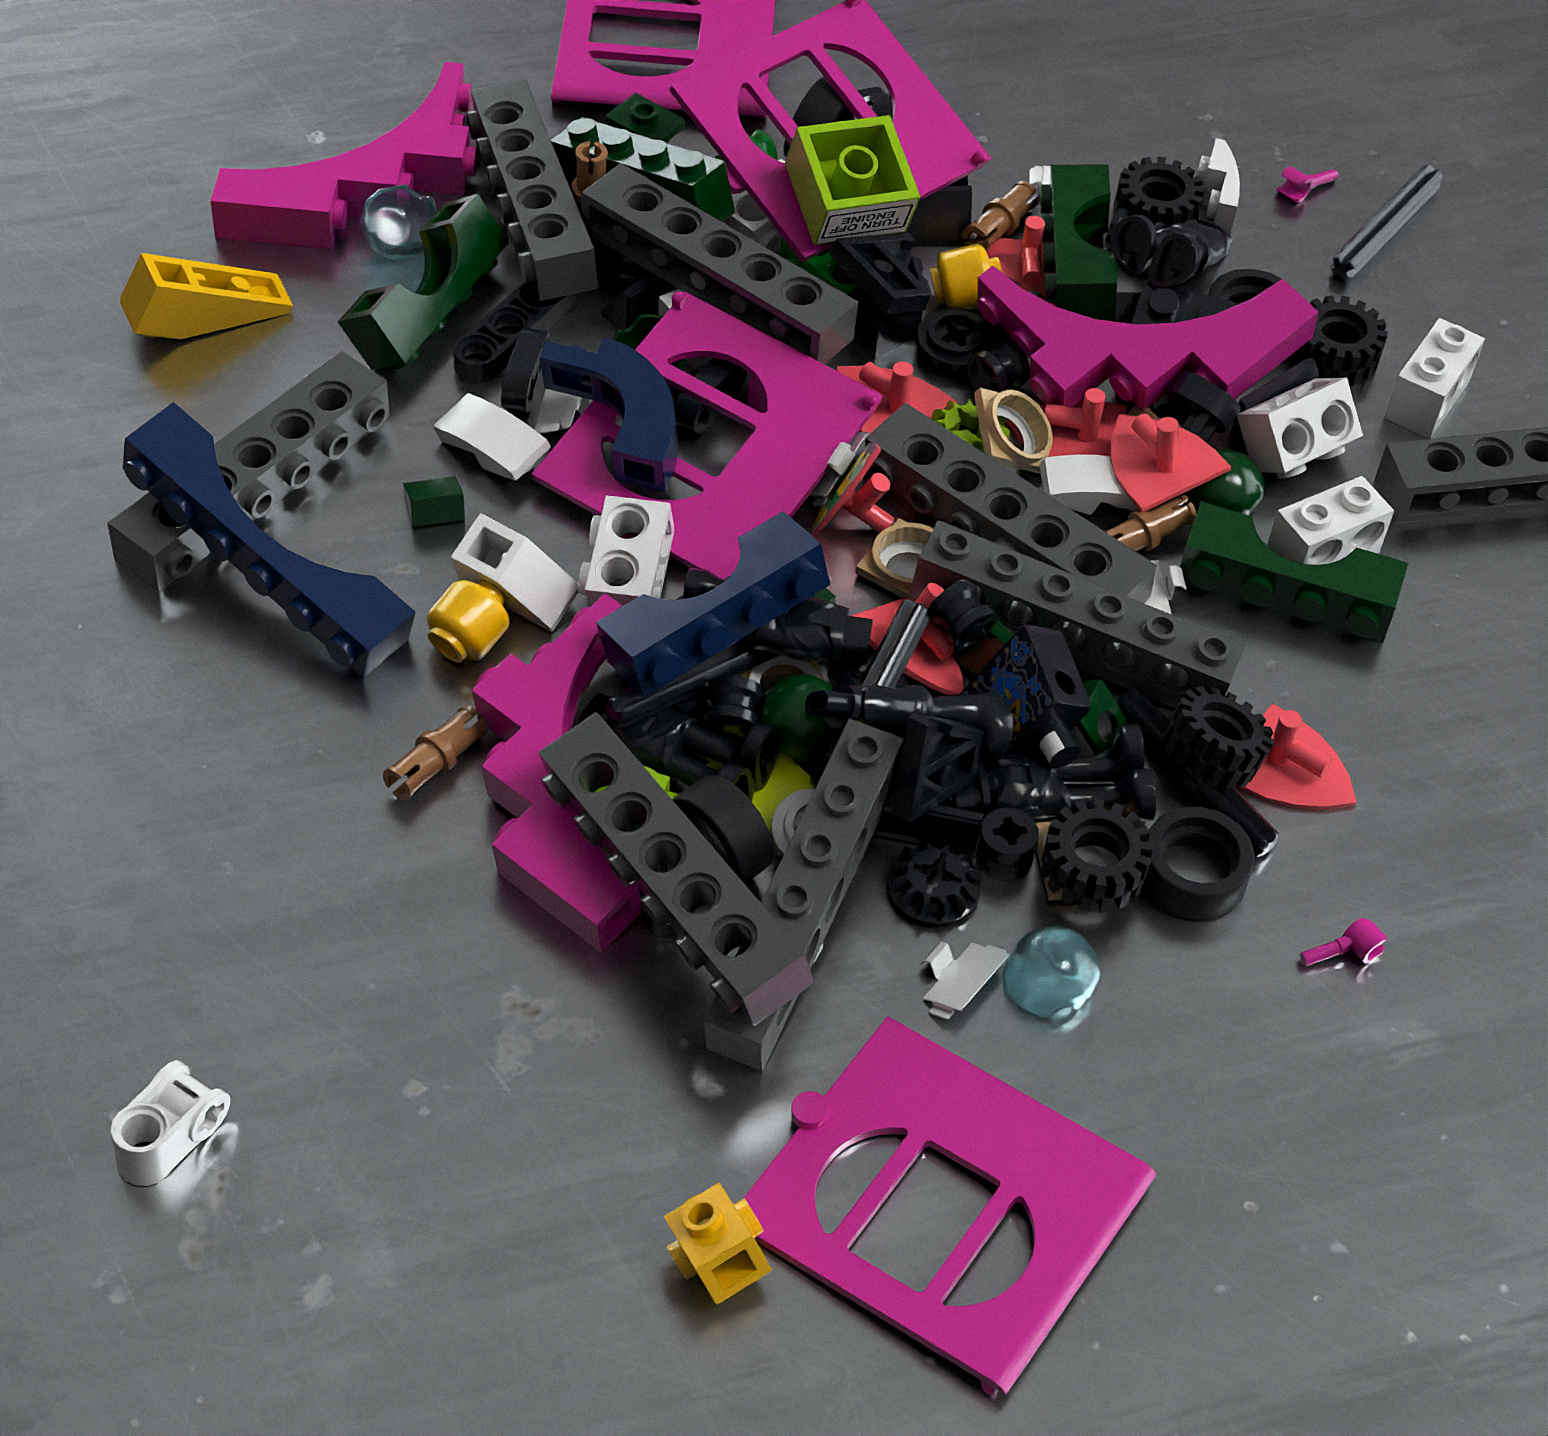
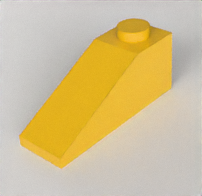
M147 253L140 254L119 299L133 332L151 338L185 339L290 314L293 308V304L277 273Z

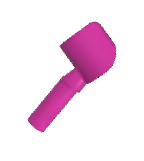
M1289 166L1282 172V177L1287 179L1286 182L1278 187L1276 191L1296 203H1301L1312 188L1336 181L1338 179V172L1335 169H1331L1314 175H1305Z
M1361 918L1352 923L1342 937L1301 952L1300 957L1304 966H1309L1337 955H1343L1352 950L1366 964L1375 960L1384 952L1385 948L1382 943L1387 940V937L1371 920Z

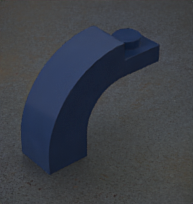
M606 337L602 338L597 353L589 352L577 345L565 346L546 341L539 357L544 388L600 402L613 409L623 420L612 447L615 480L666 493L676 466L678 439L673 398L665 379L658 369L636 350Z

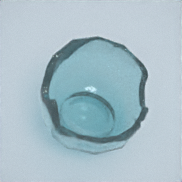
M406 184L391 188L386 187L377 190L365 201L359 224L367 244L373 251L391 260L411 259L424 251L418 231L435 214L437 207L430 195L421 196L412 191Z
M1063 926L1039 927L1029 931L1013 947L1002 970L1005 989L1016 1004L1041 1018H1051L1056 1012L1069 1007L1079 1010L1085 1004V1000H1089L1101 980L1097 953L1083 935L1073 929H1066Z

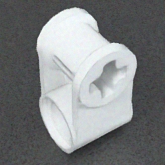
M175 1060L168 1063L155 1075L151 1083L124 1109L119 1111L112 1120L111 1136L119 1174L125 1181L138 1186H149L159 1183L166 1178L171 1170L193 1148L213 1134L220 1126L230 1107L231 1098L229 1094L218 1088L210 1090L190 1076L189 1067L183 1062ZM153 1142L148 1146L133 1147L137 1143Z

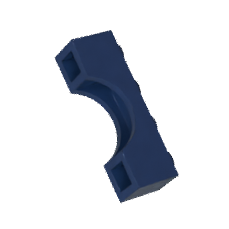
M784 511L780 512L737 538L740 548L738 565L731 576L715 589L696 597L681 600H665L642 594L598 620L596 625L608 663L645 698L829 586L830 580L822 544Z

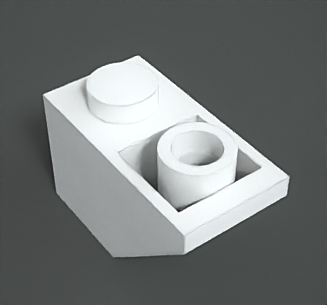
M482 513L479 514L451 556L459 580H468L476 584L480 580L491 583L504 595L506 601L503 606L551 633L579 593V583L527 537Z

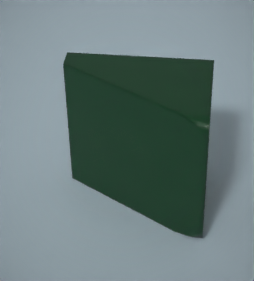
M456 476L403 483L412 527L465 520L464 495Z

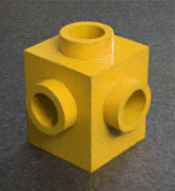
M720 1182L701 1194L689 1198L683 1205L664 1216L677 1240L666 1246L686 1280L698 1273L716 1305L772 1271L755 1240V1237L764 1232L760 1222L745 1198L733 1204Z

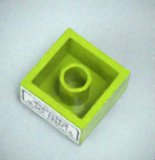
M890 115L796 128L785 166L814 245L832 243L837 238L884 235L907 231L921 196Z

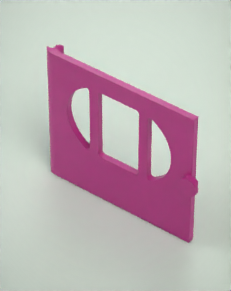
M567 0L550 99L552 103H562V100L620 105L634 93H638L665 109L684 110L670 93L671 85L772 37L775 0H689L695 5L638 0ZM607 13L699 21L701 24L698 49L681 50L590 42L593 14ZM593 58L682 65L687 67L661 76H632L610 70ZM769 73L760 77L767 87ZM741 88L737 101L738 115L756 116V120H765L768 116L745 88Z
M846 0L672 84L669 90L718 155L725 161L731 194H740L746 189L802 263L833 247L835 242L813 244L785 163L770 157L759 149L748 137L741 124L737 101L740 89L745 88L791 146L798 126L761 80V76L801 56H808L857 119L878 116L825 49L844 52L868 65L881 78L890 94L893 106L892 122L921 196L920 200L980 169L992 159L866 0Z
M676 291L672 295L671 308L636 348V351L647 358L658 369L668 385L754 430L752 435L717 477H713L677 457L673 477L702 493L677 500L647 498L625 488L615 480L608 470L603 458V443H615L621 428L617 423L621 417L610 407L600 402L592 401L534 470L532 479L589 512L600 516L602 515L606 495L670 503L675 531L669 556L688 567L709 570L719 578L725 579L731 576L740 559V548L737 538L782 511L792 518L831 468L827 462L839 443L845 442L849 444L878 407L882 394L685 291L683 293ZM712 357L740 366L749 372L762 387L767 400V412H758L672 366L670 363L686 358ZM631 532L624 534L620 538L630 539L638 536L640 533Z
M887 1016L824 1096L817 1092L806 1091L794 1098L791 1105V1117L799 1128L743 1198L749 1204L764 1230L763 1233L755 1237L756 1242L982 1380L981 1388L985 1393L995 1395L998 1390L1006 1395L1156 1177V1173L1148 1164ZM878 1135H905V1139L835 1231L830 1234L825 1233L816 1212L815 1194L821 1175L828 1164L841 1151L860 1140ZM931 1147L998 1186V1189L925 1290L916 1292L848 1249L924 1148ZM1014 1203H1022L1029 1216L1034 1235L1032 1257L1024 1273L1009 1289L990 1300L966 1306H945L943 1304L944 1300Z

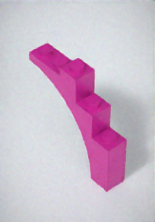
M445 62L435 87L421 106L397 127L366 145L335 157L296 166L266 169L220 168L210 200L215 238L333 249L337 230H345L347 217L399 222L403 202L411 203L413 191L464 195L467 177L476 176L478 149L477 147H470L469 126H466L465 114H462V112L470 111L472 104V84L464 83V63Z
M991 266L978 276V309L988 322L993 325L999 323L1010 334L1011 340L1015 341L1022 348L1026 357L1030 358L1029 385L1034 394L1044 403L1051 402L1055 405L1073 407L1085 397V392L1088 389L1097 388L1109 378L1111 387L1124 401L1132 400L1144 412L1145 409L1166 394L1175 379L1184 370L1194 372L1205 378L1236 400L1313 338L1319 313L1284 279H1281L1251 300L1214 315L1177 323L1128 324L1093 319L1058 308L1025 291L994 266Z
M606 593L591 607L582 608L574 616L570 626L552 643L549 642L542 645L534 654L529 665L511 653L497 667L487 669L479 677L475 687L472 689L475 709L479 712L477 714L478 720L483 717L488 729L504 740L491 749L484 764L481 765L487 794L516 817L508 820L500 828L492 843L497 871L502 877L600 953L641 914L638 886L633 883L626 888L619 881L606 861L608 856L599 844L593 848L578 830L573 821V818L578 815L569 803L560 808L550 797L541 782V779L548 773L538 752L572 729L580 701L599 667L607 659L596 622L619 609L622 605Z

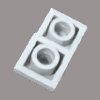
M1216 138L1211 157L1201 156L1197 176L1201 177L1202 185H1204L1202 205L1208 206L1205 218L1214 219V223L1231 234L1240 193L1239 172L1232 151L1226 141Z
M469 393L433 425L441 442L474 453L482 469L514 481L530 471L535 462L551 448L548 440L529 425L504 409Z
M1061 455L1046 457L1039 464L1044 492L1069 509L1092 515L1102 501L1117 508H1125L1132 511L1138 510L1137 506L1128 498L1116 480L1111 456Z

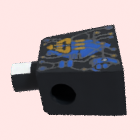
M1023 624L959 695L977 692H990L1001 695L1008 703L1013 716L1012 740L1006 752L1010 755L1043 753L1051 767H1064L1073 762L1081 752L1070 731L1090 711L1091 702L1061 631Z

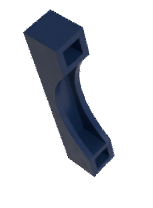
M172 402L125 437L123 470L130 482L142 491H149L164 504L167 513L175 522L182 526L188 525L204 539L207 548L215 557L222 561L228 560L244 574L246 581L255 592L262 596L268 595L283 608L288 619L295 627L304 632L309 631L323 643L329 655L336 663L346 668L350 667L364 679L409 640L416 611L378 578L370 575L348 573L314 563L286 549L272 539L242 511L223 479L216 460L213 436L177 404Z

